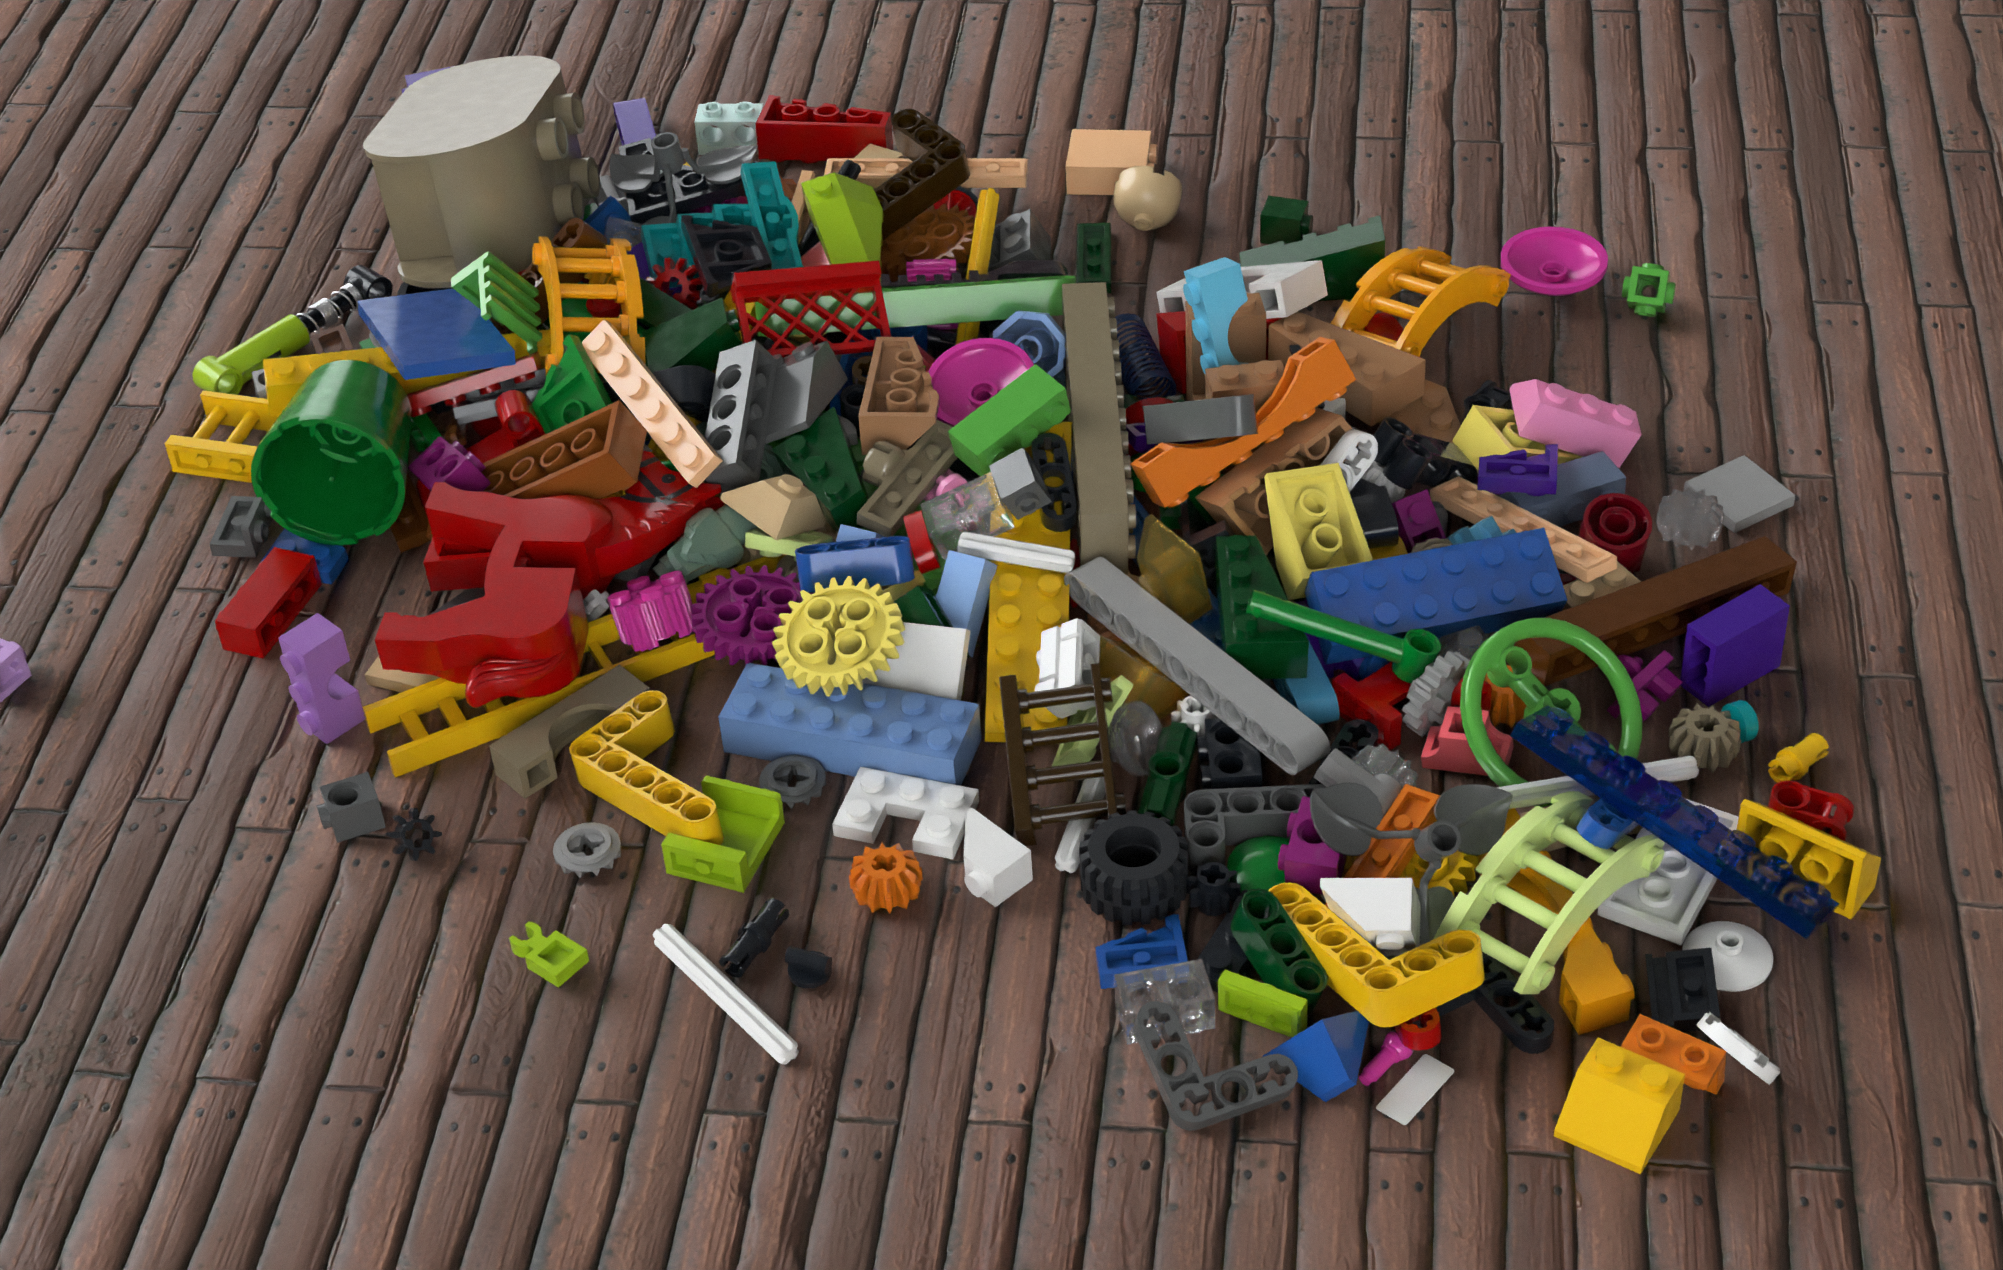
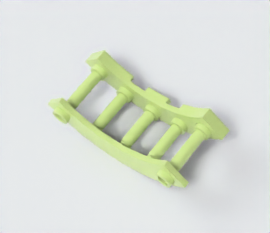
M1569 791L1555 795L1551 799V806L1546 809L1538 805L1520 818L1491 848L1475 869L1482 875L1468 895L1461 891L1459 892L1444 917L1434 939L1454 930H1469L1477 933L1481 938L1482 952L1521 974L1513 989L1519 994H1540L1552 981L1555 974L1554 966L1559 957L1589 916L1619 888L1633 880L1648 877L1650 873H1653L1659 867L1664 857L1662 847L1667 838L1660 834H1650L1635 840L1625 835L1623 839L1613 846L1618 851L1599 848L1585 840L1577 831V825L1588 810L1593 799L1579 791ZM1559 841L1601 865L1588 878H1585L1539 852ZM1529 867L1575 893L1559 914H1556L1507 887V884L1521 868ZM1499 902L1547 929L1530 958L1480 930V923L1492 904Z

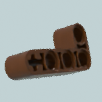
M573 218L561 228L551 240L553 247L605 248L607 238L580 218ZM532 262L521 274V277L539 290V295L534 300L540 304V310L535 312V315L541 319V324L536 329L538 331L547 330L543 325L549 317L545 284L542 275L538 272V265H533ZM558 272L559 283L578 284L587 273ZM490 318L501 334L514 333L505 325L502 326Z

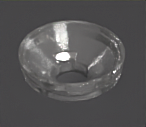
M1132 701L1120 706L1115 711L1108 727L1112 760L1117 762L1128 773L1137 777L1149 775V759L1155 754L1162 730L1158 716L1146 703Z

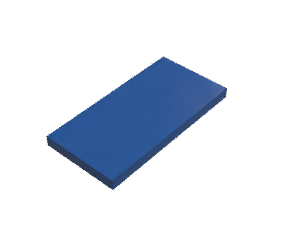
M453 288L357 301L360 317L405 380L516 365L515 350L489 319L486 321L481 317V309Z

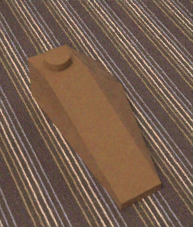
M876 337L858 416L862 455H867L870 448H874L873 445L878 441H888L899 446L901 449H907L936 423L940 403L937 390L933 389L931 376L924 368L923 358L914 337Z

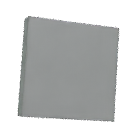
M1745 455L1686 481L1684 485V493L1733 533L1794 506L1795 494Z

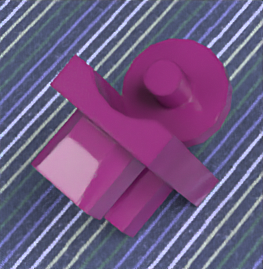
M1665 650L1643 670L1641 669L1643 661L1638 656L1633 658L1627 655L1617 656L1634 683L1640 701L1642 724L1660 705L1646 691L1649 689L1659 699L1666 702L1683 683L1667 668L1673 657ZM1617 700L1607 709L1615 718L1621 715Z

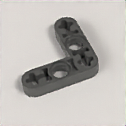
M1152 1001L1143 1005L1137 1013L1134 1024L1135 1036L1173 1122L1181 1129L1189 1131L1198 1130L1278 1102L1288 1097L1297 1083V1066L1290 1058L1282 1054H1270L1204 1077L1179 1019L1171 1006L1164 1002ZM1150 1016H1154L1157 1022H1166L1162 1029V1037L1165 1044L1159 1048L1160 1037L1154 1027L1146 1028ZM1167 1055L1178 1056L1185 1062L1186 1071L1179 1076L1169 1075L1162 1069L1161 1060ZM1273 1068L1276 1074L1284 1073L1286 1075L1282 1086H1278L1275 1080L1262 1083L1258 1090L1260 1095H1257L1255 1083L1265 1080L1270 1069ZM1231 1081L1238 1082L1246 1090L1245 1100L1238 1103L1228 1101L1222 1095V1085ZM1208 1089H1211L1213 1101L1203 1104L1199 1109L1198 1116H1194L1190 1110L1182 1111L1181 1108L1185 1098H1189L1193 1104L1206 1101L1209 1095Z

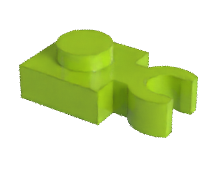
M528 921L525 924L527 936L530 939L520 940L514 935L509 938L512 952L518 957L525 958L527 968L558 988L589 962L586 948L556 930L546 938L542 934L541 927L534 922Z

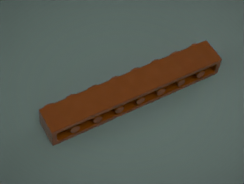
M1766 536L1572 608L1559 611L1545 618L1567 621L1584 628L1598 637L1616 656L1628 655L1686 633L1689 623L1759 584L1778 597L1788 594L1797 561ZM1528 638L1520 640L1515 644V646L1523 648L1529 654L1532 661L1531 672L1544 686L1598 666L1585 653L1559 640Z

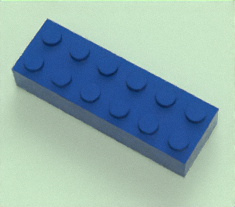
M1545 528L1311 572L1305 589L1308 606L1311 609L1402 639L1405 638L1406 633L1411 629H1423L1434 634L1440 642L1496 632L1514 622L1525 619L1545 618L1562 611L1568 600ZM1318 637L1325 665L1372 656L1371 654Z

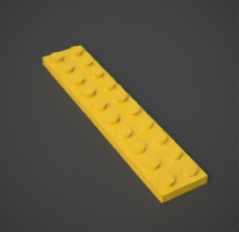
M1061 422L1051 427L1045 433H1054L1064 439L1071 469L1072 422ZM1031 446L1024 448L1031 457ZM1045 450L1047 463L1053 462L1051 450ZM1049 477L1044 480L1045 484L1049 487H1059L1064 484V481L1058 477ZM993 479L991 536L1070 550V529L1064 532H1054L1047 529L1042 524L1039 509L1017 520L1000 499ZM1060 501L1054 502V510L1057 515H1063ZM991 560L992 563L997 565V569L990 583L985 742H1006L999 677L1016 674L1019 689L1027 688V692H1035V685L1039 683L1040 674L1036 654L1041 650V633L1055 626L1062 627L1063 623L1069 621V584L1066 586L1064 583V576L1067 573ZM1042 707L1030 709V713L1023 714L1024 727L1031 726L1032 730L1067 726V717H1056L1047 708Z

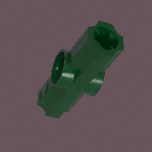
M1172 722L1168 727L1162 728L1155 754L1149 759V775L1137 813H1155V818L1165 817L1171 820V826H1174L1180 803L1186 797V781L1197 744V732L1191 730L1187 723Z

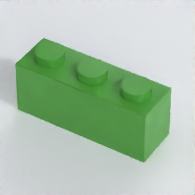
M1037 364L1033 365L948 431L955 456L982 479H986L992 474L989 465L1021 448L1031 446L1032 441L1038 435L1061 423L1071 413L1066 389Z

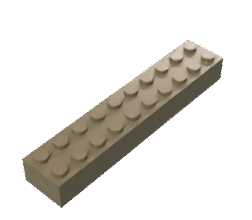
M1106 282L1062 284V330L1066 334V367L1064 369L1066 393L1071 413L1068 414V420L1072 422L1071 458L1077 503L1076 522L1080 566L1101 556L1128 575V559L1136 558L1135 535H1129V533H1133V528H1136L1135 504H1131L1134 501L1133 479H1128L1131 478L1130 455H1126L1129 453L1126 409L1121 408L1124 407L1123 385H1121L1122 374L1121 362H1119L1114 297H1107Z

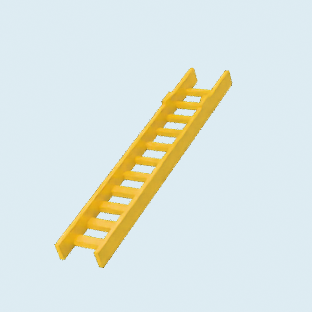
M783 554L779 557L764 556L732 569L741 575L745 574L746 566H750L753 572H759L763 565H767L768 573L773 574L776 571L778 562L786 555ZM720 568L699 576V581L687 585L692 603H696L697 593H705L704 584L710 583L717 586V575H721L726 579L731 578V569ZM609 614L588 622L589 630L584 653L589 651L601 670L575 678L569 685L552 694L524 698L506 706L498 698L483 705L487 713L466 720L456 701L465 698L466 684H457L439 678L362 708L370 734L401 722L411 739V742L387 751L392 774L396 778L507 735L618 665L624 667L640 681L646 682L715 655V652L713 650L705 653L703 643L696 642L695 634L680 638L679 633L676 632V634L671 636L672 643L651 651L648 649L645 651L640 650L635 652L637 656L613 665L601 648V646L620 640L613 615ZM439 708L449 727L429 735L418 716Z

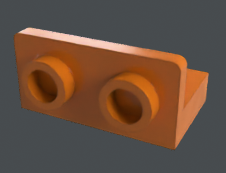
M1639 1014L1621 1045L1622 1048L1684 1073V1084L1693 1089L1706 1090L1717 1095L1724 1082L1725 1050L1642 1014Z

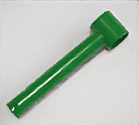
M1253 590L1246 608V613L1255 616L1257 619L1262 618L1271 622H1277L1280 625L1392 661L1394 674L1399 679L1410 684L1425 672V667L1428 664L1435 662L1441 649L1439 639L1431 632L1423 629H1411L1406 633L1405 638L1402 639L1287 600L1284 601L1278 597L1266 594L1265 591Z

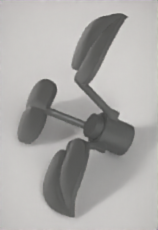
M664 132L656 135L651 140L654 155L624 156L612 153L610 157V175L615 187L625 193L643 192L651 186L652 181L658 182L660 177L664 175L670 216H657L649 219L643 225L676 223L677 212L671 174H675L682 169L684 159L697 174H705L707 182L727 184L741 179V165L753 163L758 148L757 145L714 150L701 156L697 164L689 155L688 148L681 149L678 136L675 133ZM640 228V230H639V239H640V242H642L641 234H640V233H641V228Z
M1352 782L1339 783L1313 790L1310 796V812L1314 827L1322 841L1333 851L1342 855L1359 856L1365 853L1369 848L1371 837L1375 839L1412 838L1415 840L1414 846L1417 854L1423 860L1429 862V867L1420 880V889L1415 887L1421 905L1420 945L1434 939L1444 917L1455 900L1452 892L1445 887L1438 886L1428 889L1429 882L1435 871L1441 868V860L1452 855L1457 850L1474 856L1489 852L1503 835L1513 795L1505 790L1488 785L1467 784L1455 786L1444 792L1437 800L1434 807L1437 821L1422 830L1418 828L1398 831L1376 830L1375 828L1382 820L1381 804L1377 796L1370 789Z

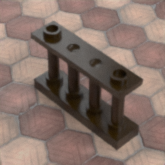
M1099 663L1090 664L1093 684L1027 692V688L1019 689L1016 674L999 677L1015 832L1018 841L1024 846L1037 845L1035 830L1043 829V824L1103 817L1114 813H1119L1120 815L1127 814L1124 792L1116 793L1105 706V703L1113 702L1110 677L1102 678ZM1095 700L1097 722L1032 730L1031 726L1024 727L1023 714L1030 713V709ZM1099 738L1102 760L1036 769L1035 765L1028 766L1027 752H1033L1034 747ZM1104 777L1106 799L1041 808L1039 804H1032L1031 791L1038 790L1039 785Z

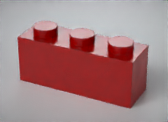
M277 547L271 550L214 620L224 650L262 659L265 658L279 640L278 637L283 635L322 585L315 556Z

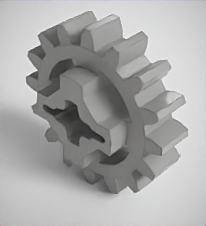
M1448 651L1444 658L1439 655L1435 662L1425 667V672L1419 678L1413 680L1407 694L1410 702L1402 709L1406 713L1402 721L1407 724L1408 728L1423 737L1424 735L1428 736L1430 726L1442 725L1447 707L1451 705L1452 692L1457 683L1464 677L1470 662L1469 659L1457 651L1455 653Z

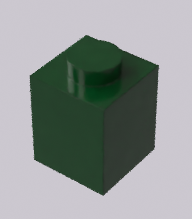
M1268 195L1260 214V243L1273 244L1284 241L1286 244L1300 241L1303 239V235L1311 234L1313 215H1308L1309 201Z

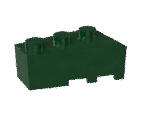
M835 407L818 417L810 428L795 433L772 450L784 474L797 477L802 481L804 487L816 495L826 521L838 533L841 524L860 529L863 528L857 524V513L868 501L869 497L862 481L849 437Z

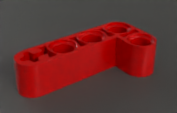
M509 390L502 393L495 401V410L503 428L466 450L470 451L483 464L545 435L544 429L526 395L517 390ZM418 479L416 488L425 510V505L431 491Z

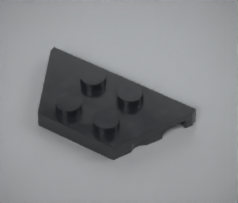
M681 215V229L707 296H714L730 290L734 273L772 269L771 259L757 227L742 224L735 225L719 220H713L712 227L693 224V216Z

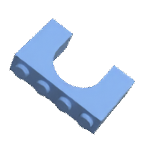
M841 524L836 542L881 538L884 536L876 532ZM949 550L935 597L954 628L970 630L968 653L970 657H973L990 594V583L996 573L997 565L984 558Z

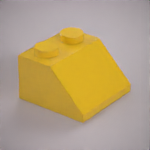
M1598 1037L1576 1072L1556 1124L1554 1137L1641 1175L1680 1110L1685 1074Z

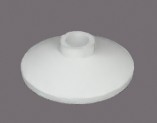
M1729 921L1709 922L1692 930L1683 943L1682 950L1712 948L1717 990L1738 992L1752 989L1763 983L1772 971L1774 957L1769 943L1757 931L1743 924Z

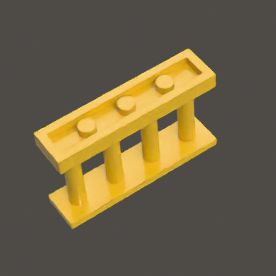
M203 390L200 396L207 418L193 437L170 435L164 443L172 471L252 483L251 465L258 446L243 445L242 443L252 429L268 431L279 416H270L267 399ZM219 425L235 427L226 442L209 440Z

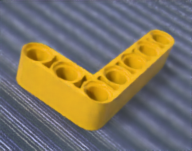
M649 690L640 693L571 743L569 747L578 782L583 788L665 836L669 832L718 845L723 843L724 836L715 801L643 760V758L667 742L675 732L667 697L663 692Z
M1289 882L1275 885L1269 889V892L1273 893L1325 969L1328 976L1327 985L1375 1026L1393 1027L1476 989L1485 980L1481 938L1473 931L1454 930L1389 960L1303 886Z

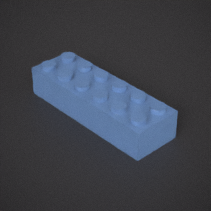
M754 663L746 664L718 716L723 750L726 753L769 761L789 755L806 756L818 761L827 772L854 777L860 767L961 786L982 740L979 704L866 683H863V690H858L854 684L849 685L846 695L841 693L839 687H834L832 694L826 697L822 686L816 693L810 694L807 685L799 689L796 687L793 678L788 680L782 668Z

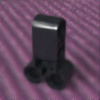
M1385 417L1373 435L1378 443V453L1374 461L1385 466L1383 469L1384 476L1401 488L1410 490L1415 483L1436 487L1458 476L1474 483L1477 478L1475 466L1457 445L1414 433L1407 425L1395 418Z

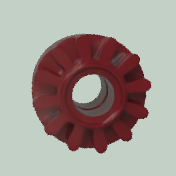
M1621 493L1604 494L1592 500L1586 507L1578 537L1617 556V561L1634 575V572L1640 571L1652 530V517L1645 505L1632 496Z

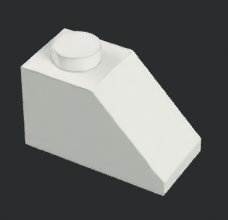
M970 808L966 811L963 855L964 881L973 895L982 897L994 907H997L1033 880L1031 850L975 809Z

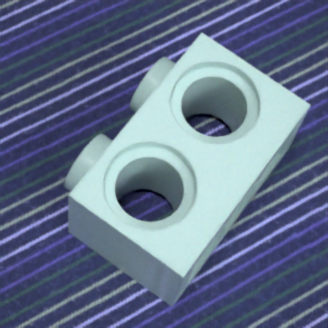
M708 102L706 104H699L694 121L699 155L719 149L757 145L756 121L763 109V103L740 102L738 104H720L718 102Z

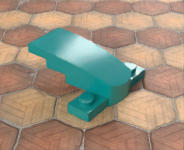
M776 161L744 163L741 165L740 174L748 204H713L712 213L677 214L676 223L642 225L640 234L650 277H658L652 267L655 264H659L665 269L664 259L668 257L674 260L675 265L679 258L687 259V268L695 265L681 229V215L693 216V224L712 227L713 220L757 227L772 262L771 270L803 267L798 248V215L794 205L784 195ZM698 272L693 276L694 278L699 277ZM679 279L677 282H670L669 288L682 286L677 285Z

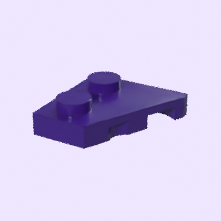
M1558 444L1545 445V454L1527 457V452L1524 449L1512 451L1504 455L1496 454L1479 457L1477 490H1484L1493 494L1518 492L1527 493L1531 496L1556 495Z

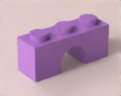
M316 613L278 637L283 654L280 656V661L288 672L291 682L289 692L297 703L299 710L297 721L306 734H314L324 743L329 744L365 720L358 690L334 673L338 668L350 661L344 634L340 628L319 613Z

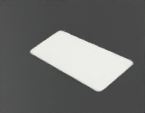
M1424 1054L1381 1100L1376 1109L1402 1125H1407L1451 1077L1454 1069L1430 1055Z

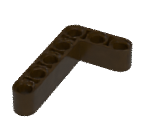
M914 109L900 110L891 119L897 149L913 162L874 189L884 213L882 223L883 240L959 187L970 176L965 145Z

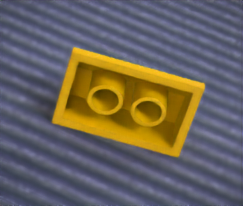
M1744 799L1740 805L1731 865L1851 920L1875 889L1881 857L1763 804Z

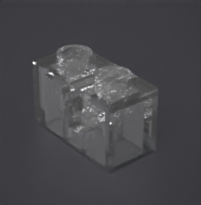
M991 472L920 504L928 535L944 560L947 559L949 550L958 552V541L962 532L995 537L1015 528L1011 511L1000 499Z

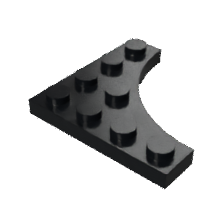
M651 138L619 146L620 155H654ZM683 164L679 172L671 174L677 214H687L691 210L713 206V204H721L725 200L739 196L746 197L742 178L732 183L712 184L706 181L705 174L699 175L691 166ZM664 175L660 177L658 182L652 181L651 186L643 192L626 193L629 216L633 227L642 225L649 219L657 216H670Z

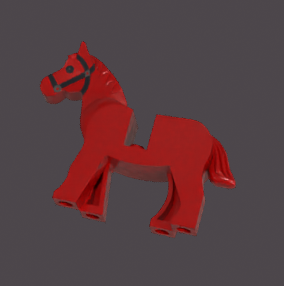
M643 451L637 483L624 490L625 495L620 497L592 499L582 495L566 494L537 499H517L485 491H465L452 487L446 482H434L425 505L433 536L423 561L430 590L432 592L484 588L485 596L425 617H417L415 615L401 616L397 612H385L374 639L383 670H401L402 672L429 674L457 684H466L465 698L467 703L474 708L504 696L533 698L552 694L563 689L577 677L582 664L589 630L583 600L594 589L600 594L603 593L615 574L649 559L684 533L687 520L695 513L704 508H711L713 510L721 508L724 502L719 497H713L722 491L721 485L701 483L695 488L684 479L680 472L670 470L653 453Z

